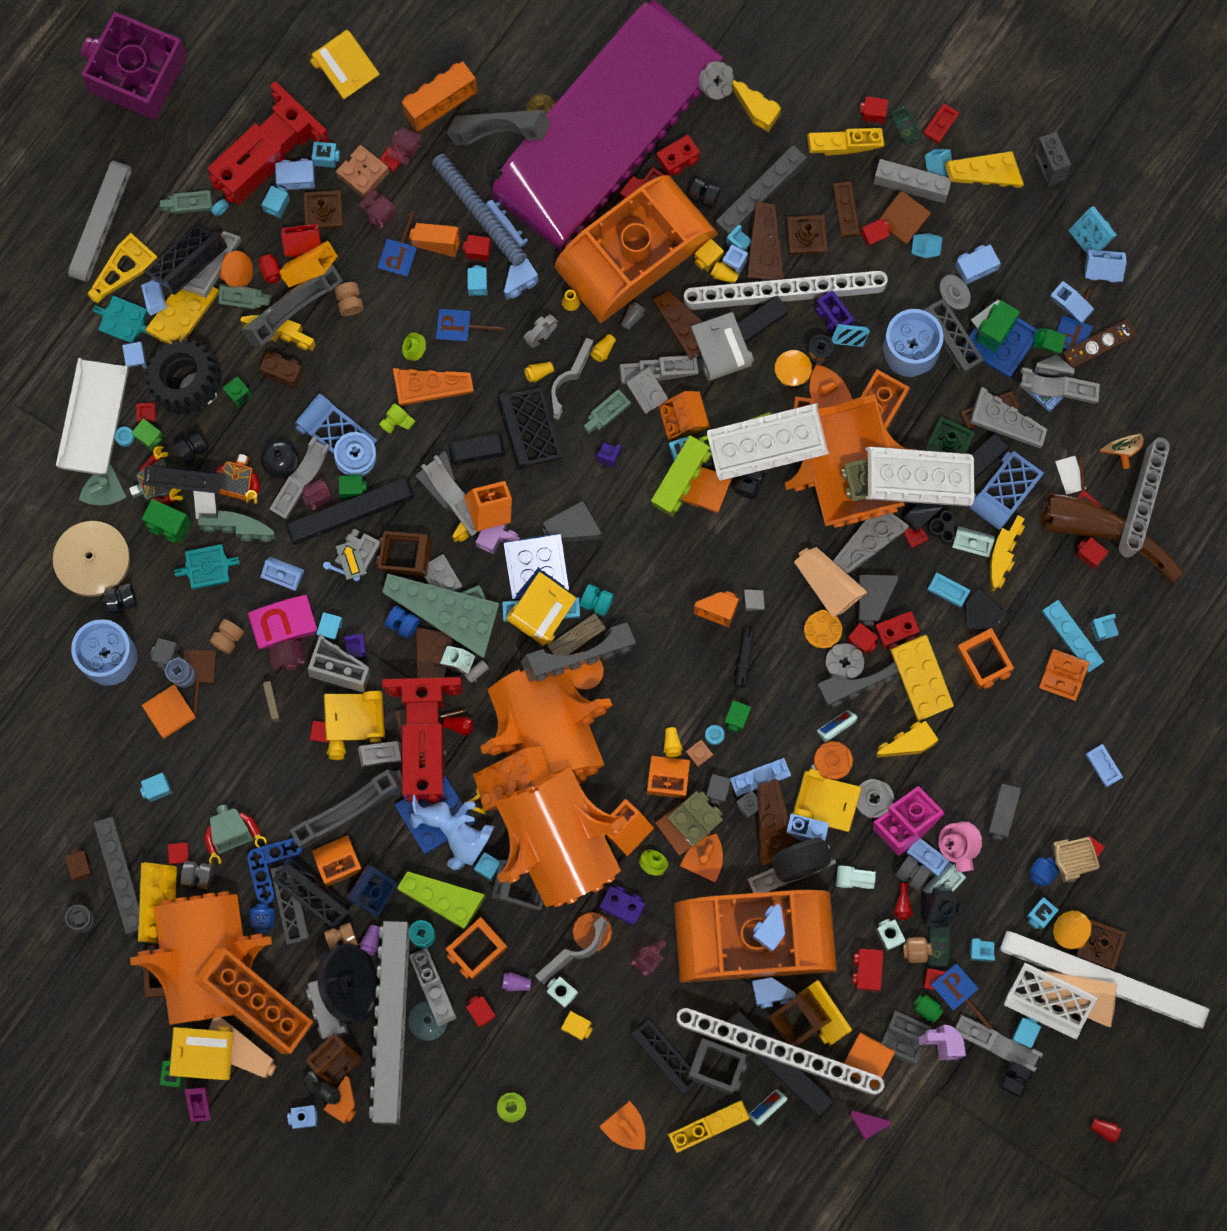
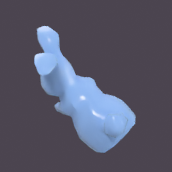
M413 795L412 809L414 813L410 814L412 827L416 829L419 824L424 823L431 827H439L444 832L454 854V857L450 858L447 863L452 870H460L465 864L473 865L494 826L485 825L479 831L465 824V822L475 821L474 817L465 815L468 810L474 809L475 802H466L458 813L452 816L449 805L445 802L423 808L419 805L416 796Z

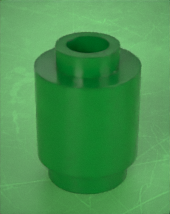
M927 994L924 997L920 995L914 1002L916 1006L914 1010L926 1020H931L934 1023L944 1011L940 1008L941 1005Z

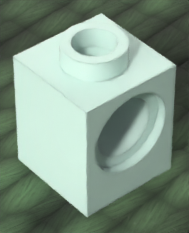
M447 646L440 664L452 671L468 674L475 656L464 649Z
M887 919L879 923L880 927L876 929V932L886 951L905 942L895 920L890 922ZM886 929H892L895 932L893 939L885 936Z
M561 977L557 980L553 978L547 985L549 988L547 993L564 1008L578 994ZM559 986L567 989L566 994L562 997L557 996L555 993Z

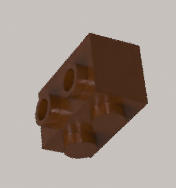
M266 352L259 368L262 376L297 389L304 373L299 362L292 359L289 361L285 360L283 356L274 352L272 354Z

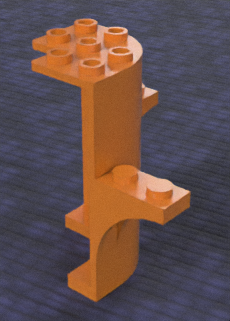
M876 394L863 396L836 406L818 409L827 449L830 454L803 460L798 473L791 480L785 482L786 490L794 489L797 492L806 489L805 485H808L809 488L815 486L825 526L833 525L834 528L844 526L845 522L846 525L857 523L859 518L860 521L871 519V515L872 518L884 516L886 513L898 512L897 508L905 506L904 502L867 499L852 502L851 499H847L845 488L848 487L847 480H843L841 474L844 464L868 459L867 447L915 450L902 447L889 435L882 421Z
M517 670L487 689L497 714L498 731L495 738L490 739L480 747L482 754L491 753V755H497L505 752L506 754L512 753L513 755L524 748L541 746L550 774L558 769L570 766L579 784L585 782L586 777L598 773V769L604 766L589 724L593 723L594 718L604 715L606 710L613 705L610 699H596L591 702L582 697L576 690L568 670H565V673L556 677L554 675L547 676L548 678L541 682L536 680L529 682L525 670L522 672Z
M570 766L556 770L533 787L508 793L495 801L510 838V853L507 864L502 872L497 875L500 883L506 881L513 883L520 879L519 875L529 872L545 906L554 905V907H558L565 902L567 904L574 903L578 900V897L590 891L596 892L603 888L602 884L613 881L615 875L621 872L604 836L608 833L613 835L622 830L621 827L627 821L624 815H610L594 806L583 793Z
M229 891L217 893L216 896L214 893L203 894V898H201V895L189 897V900L186 897L174 899L175 903H173V900L161 901L162 905L154 906L159 949L153 950V954H150V951L138 952V956L130 957L131 966L136 965L148 969L160 981L166 996L169 1024L234 1015L197 985L194 979L216 949H227L251 969L258 952L272 944L271 936L263 937L262 934L250 935L251 939H249V936L243 937L237 894L229 895Z

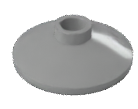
M947 275L941 280L940 292L945 302L954 309H965L971 299L967 285L955 275Z

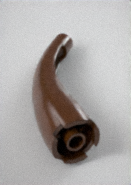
M1052 493L1046 495L1044 500L1048 501V504L1045 508H1042L1041 526H1045L1043 531L1096 537L1117 542L1121 541L1126 523L1125 519L1081 499ZM1146 534L1143 546L1138 552L1149 559L1172 584L1184 572L1169 554Z

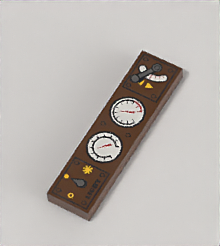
M1126 319L1062 352L1066 363L1075 368L1135 337L1137 334L1129 319Z

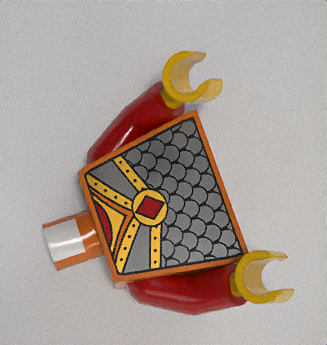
M238 454L236 463L227 461L225 465H221L214 471L225 473V478L221 480L219 494L244 500L246 503L250 502L251 499H254L255 504L258 502L257 496L261 487L258 476L251 467H247L248 456Z

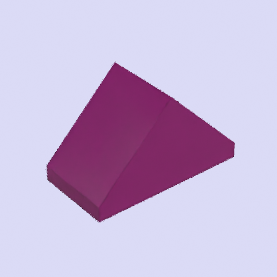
M185 1089L191 1122L211 1120L209 1089Z
M855 1111L850 1112V1117L864 1140L888 1127L891 1122Z

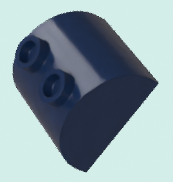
M366 865L347 899L370 914L379 917L398 883L376 868Z

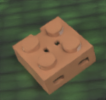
M360 145L350 155L351 160L349 162L345 161L337 169L336 174L338 178L366 199L389 174V169Z

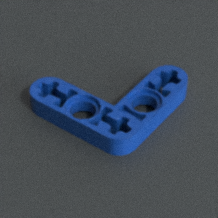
M294 838L259 847L248 853L247 860L256 896L261 903L271 904L275 899V891L268 865L286 860L289 857H297L303 852V848L299 847L297 852L294 853L292 850L286 851L288 855L284 856L285 852L282 845H285L286 849L292 847V843L297 845ZM279 848L281 850L280 856L272 858L270 856L271 849ZM255 853L262 856L259 859L260 866L264 865V868L261 867L253 870V867H257L256 862L251 860ZM260 871L265 872L267 875L266 880L263 882L256 880V875ZM258 886H265L266 891L271 893L268 896L269 900L266 901L264 898H261L264 892L263 888L258 889Z

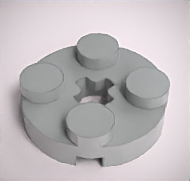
M713 61L708 63L705 70H702L699 75L700 90L704 92L706 97L711 99H722L730 95L733 82L732 68L722 62ZM718 76L719 81L716 84L713 82V80L716 79Z
M548 315L545 319L543 317L537 319L533 330L528 331L523 337L526 343L531 348L538 346L540 339L546 340L557 327L556 323L558 320L553 315Z
M843 643L835 645L828 652L825 667L831 677L835 676L839 680H854L863 671L864 658L862 652L857 647ZM844 658L850 662V665H847L846 668H843L842 664L839 663Z
M870 779L864 781L859 786L862 787L856 808L862 815L869 819H877L889 811V807L893 805L894 795L887 783ZM871 794L879 796L877 804L869 801Z

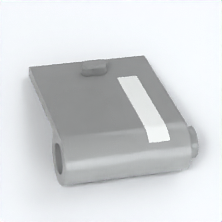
M733 312L691 326L704 360L703 370L708 381L752 366L754 361L753 355L747 350Z

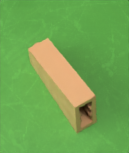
M817 547L810 550L808 548L802 550L798 554L800 557L794 561L833 618L847 611L867 593L863 587Z
M1046 971V973L1098 997L1087 1018L1111 1027L1117 992L1116 983ZM1050 981L1042 982L1044 989L1053 987ZM1066 989L1060 990L1063 998L1072 996L1070 991ZM1056 992L1047 993L1050 1001L1059 999ZM1085 998L1078 999L1081 1007L1089 1005L1091 1002ZM1074 1000L1065 1002L1068 1010L1077 1008Z
M222 1017L213 1018L208 1030H218V1026L230 1027V1031H234L232 1065L268 1079V1076L273 1075L276 1068L273 1058Z

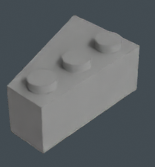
M320 634L308 667L309 677L364 693L370 677L369 667L342 651L337 645L330 643Z
M317 981L308 983L309 989H306L309 1001H313L314 1008H312L315 1020L317 1019L319 1023L317 1028L320 1038L326 1041L333 1033L340 1037L349 1035L347 1024L335 1019L324 1006L319 994Z

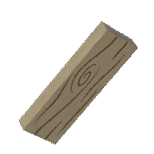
M594 613L549 644L548 648L553 655H570L604 632L606 628Z

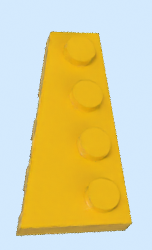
M1012 151L948 161L945 164L950 182L971 184L979 182L982 185L999 184V186L1004 187L1012 185L1015 188H1021L1024 185Z

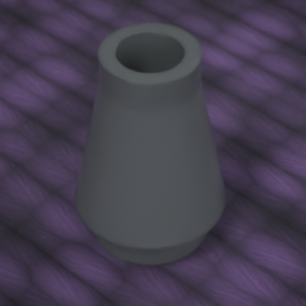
M633 302L632 305L629 304L620 325L630 330L644 316L646 310L636 302Z

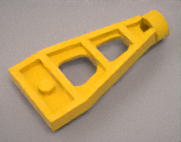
M130 233L117 246L92 286V289L87 292V295L98 304L108 294L142 275L158 257ZM123 256H128L136 264L128 272H122L117 267ZM111 271H114L120 276V279L114 284L108 285L105 282V278Z

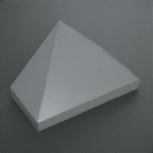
M1053 355L1037 363L1034 370L1036 373L1072 378L1075 371L1058 355Z

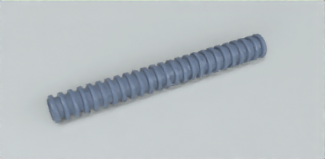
M445 154L438 155L433 160L432 165L439 171V174L442 175L443 179L459 196V199L462 200L469 211L472 212L475 219L492 237V240L495 241L496 245L512 262V265H521L526 260L527 255L523 253L519 245H516V241L503 228L499 220H496L490 209L483 203L479 195L473 191V188L470 187V184L467 183L466 179L450 162V159Z

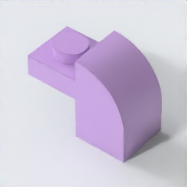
M502 525L481 531L476 540V546L494 554L500 541L504 543L505 541L518 540L520 538L517 533L511 530L506 532L507 525Z
M942 1025L935 1030L925 1031L924 1035L918 1037L919 1045H937L939 1060H957L966 1056L963 1038L952 1026Z

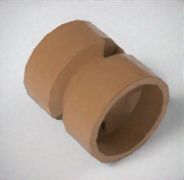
M356 282L343 283L334 288L336 299L340 301L338 307L342 316L355 315L364 310L362 299L358 297L360 292Z
M223 619L218 628L220 632H214L209 642L230 655L235 648L234 641L240 640L245 632L232 622Z
M351 922L341 925L339 930L333 928L324 931L329 949L341 944L359 946Z

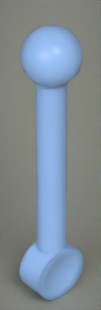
M329 562L323 564L326 570L332 569L345 575L344 570L332 566ZM360 576L354 577L353 580L359 581Z

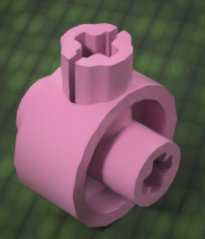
M957 822L945 826L939 835L941 853L949 861L955 862L956 872L974 870L972 859L980 853L982 847V838L979 830L969 822Z

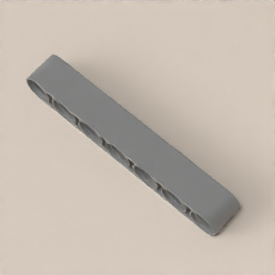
M114 160L111 161L70 264L69 277L85 282L89 281L131 174L130 165Z
M1164 438L1155 439L1145 451L1119 545V551L1124 557H1132L1143 546L1169 452V443Z

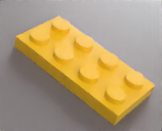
M213 287L206 298L182 289L176 295L171 294L166 300L167 308L156 314L146 328V332L165 344L168 343L170 345L175 340L182 342L183 339H187L218 296L219 290Z
M927 635L920 636L890 649L918 721L954 706Z
M141 863L138 942L159 944L154 906L162 905L161 901L173 900V903H175L177 866Z

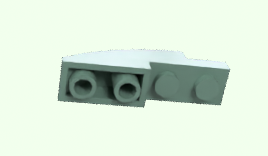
M218 511V518L199 517L198 525L204 532L222 530L224 533H233L236 531L237 537L242 541L259 539L262 542H271V540H276L275 532L268 526L242 514Z

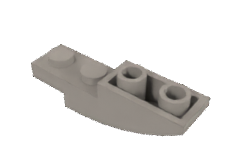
M425 948L409 955L438 1026L456 1019L428 949Z

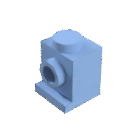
M316 1106L291 1108V1113H288V1124L292 1125L293 1129L318 1126ZM301 1113L305 1115V1119L303 1121H300L298 1119V1116Z

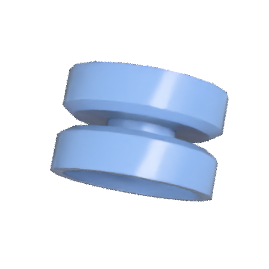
M350 432L343 435L337 441L334 448L335 463L339 471L345 476L362 475L363 477L369 474L376 462V450L372 440L367 435L359 432ZM357 453L358 457L354 458L353 454Z

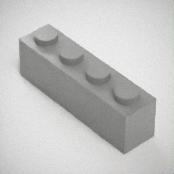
M882 159L879 161L874 179V184L941 203L946 202L951 185L948 177Z

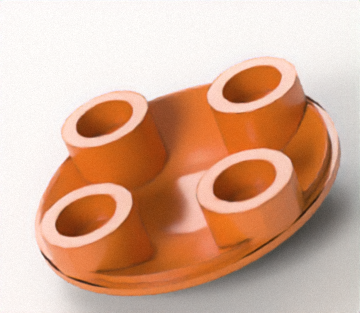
M241 251L226 253L221 264L220 278L229 286L245 287L251 281L253 275V265L250 258Z

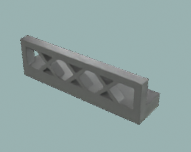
M944 299L924 310L932 314L939 321L943 330L942 345L962 376L968 374L970 369L984 361ZM943 305L946 310L945 317L937 315L934 309ZM946 321L956 325L955 332L947 331L945 328ZM956 337L965 339V348L956 345ZM966 352L973 353L977 360L969 364L965 359Z
M283 866L271 868L272 878ZM286 873L287 880L285 883H292V877ZM273 882L287 945L310 940L303 904L293 896H291L288 903L281 899V893L284 889H279V885ZM296 886V892L301 895L299 886ZM288 907L293 908L295 911V918L292 922L285 917ZM294 925L299 930L300 938L290 940L289 931Z

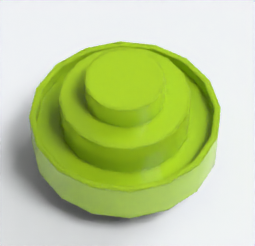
M410 333L402 345L404 357L412 361L419 360L426 349L425 338L418 333Z
M646 850L639 858L641 868L646 873L654 876L664 874L668 867V861L664 855L655 850Z
M507 1093L499 1099L497 1112L504 1121L510 1123L517 1122L525 1115L526 1103L519 1094Z

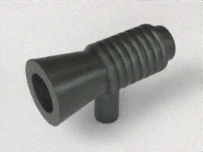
M314 1070L305 1076L304 1086L315 1091L329 1104L335 1105L340 1102L341 1095L339 1090L317 1075Z

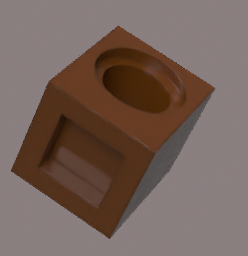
M80 849L74 850L69 853V856L65 857L73 881L93 876L88 854Z

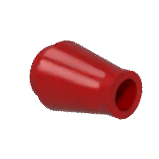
M446 716L443 727L464 736L466 734L470 735L473 728V720L469 719V717Z
M1095 1118L1091 1130H1094L1108 1142L1116 1143L1122 1128L1118 1127V1124Z

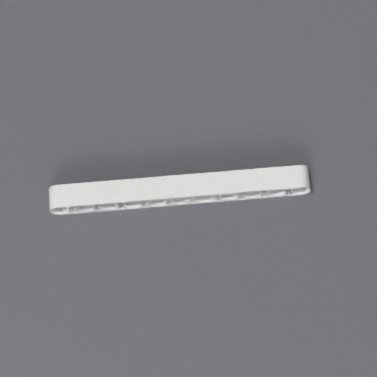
M882 271L695 287L685 291L684 305L690 310L763 304L768 303L776 296L782 302L818 299L831 290L838 297L873 294L885 290L888 278ZM880 279L883 284L877 285L874 283V280ZM862 281L864 286H857L855 282ZM844 283L846 287L839 288L836 284ZM824 284L827 286V289L821 290L818 286ZM806 286L809 290L803 292L799 288ZM788 288L790 292L783 293L781 289ZM768 289L771 291V294L765 295L762 291ZM745 291H750L753 293V295L747 297L743 293ZM732 293L734 297L727 298L725 297V294ZM712 294L716 298L714 300H709L706 298V296ZM689 296H694L697 298V300L694 302H690L687 298Z
M1006 931L1000 947V951L1056 973L1116 983L1117 997L1191 1026L1203 1029L1209 1013V1009L1016 933Z
M681 1009L677 1014L679 1026L871 1095L879 1094L884 1088L882 1078L691 1009ZM683 1013L690 1014L691 1021L689 1023L681 1022L680 1015ZM703 1019L710 1023V1027L707 1030H702L699 1027V1022ZM721 1026H725L729 1030V1034L725 1037H721L718 1034V1028ZM739 1033H744L747 1035L748 1040L742 1044L737 1041L736 1036ZM761 1039L766 1042L764 1050L756 1048L755 1042ZM781 1046L785 1049L783 1057L775 1055L774 1049ZM795 1053H801L804 1056L803 1063H795L793 1060ZM814 1060H820L823 1063L821 1070L818 1071L812 1067ZM832 1067H839L842 1075L834 1077L831 1074ZM851 1074H859L861 1078L859 1084L851 1082ZM871 1080L879 1082L880 1087L877 1091L870 1089L869 1083Z

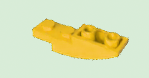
M882 128L846 129L845 132L809 133L807 135L809 153H825V156L863 152L884 146Z
M259 315L242 317L240 321L245 327ZM290 320L284 322L271 338V340L276 342L280 336L282 340L288 343L292 341L297 344V347L305 351L307 349L313 351L316 346L313 338L302 334L301 325Z
M1019 515L1010 531L1002 528L996 540L989 571L990 587L993 592H995L997 587L1001 589L1006 580L1003 577L1005 571L1010 572L1015 563L1012 561L1014 555L1008 551L1012 552L1017 543L1013 541L1016 534L1020 536L1025 528V525L1022 524L1024 518Z
M741 1100L668 1135L676 1153L751 1118Z

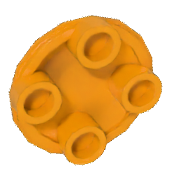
M789 350L777 358L775 373L783 385L798 386L807 382L810 378L812 364L803 352Z
M826 610L815 612L805 622V637L810 644L817 648L825 649L832 647L841 638V622L837 616L833 618Z
M1079 911L1065 912L1057 918L1054 924V938L1064 948L1081 949L1090 937L1091 921Z

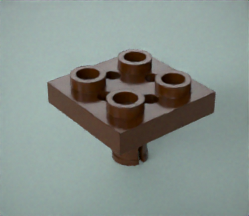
M341 190L304 193L305 225L318 223L319 230L343 228Z
M824 215L787 217L790 255L827 253Z
M1090 920L1092 924L1090 937L1085 946L1078 949L1076 957L1114 970L1126 932Z

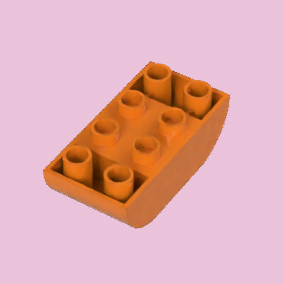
M663 175L641 186L579 233L559 255L554 268L571 289L575 291L576 295L596 319L603 323L699 250L709 239L716 237L718 233L674 180L668 175Z
M793 890L711 896L684 900L674 904L680 983L837 972L831 896L828 891ZM779 904L782 911L785 935L773 952H771L753 938L755 934L753 929L759 922L763 924L767 918L765 913L771 906L775 908Z

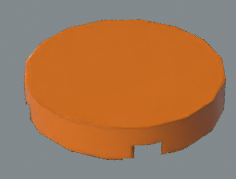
M600 659L597 663L590 666L587 664L581 665L582 667L575 671L568 669L571 680L578 690L594 689L603 678L604 669Z
M830 741L824 743L818 748L814 756L816 770L820 771V775L827 779H841L849 773L852 767V754L840 742Z
M591 912L580 916L575 922L573 928L574 940L583 950L592 944L595 938L594 923L601 916L608 922V926L601 946L597 951L605 948L610 942L612 935L611 925L603 915Z

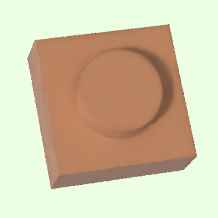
M702 740L686 751L697 767L713 756Z

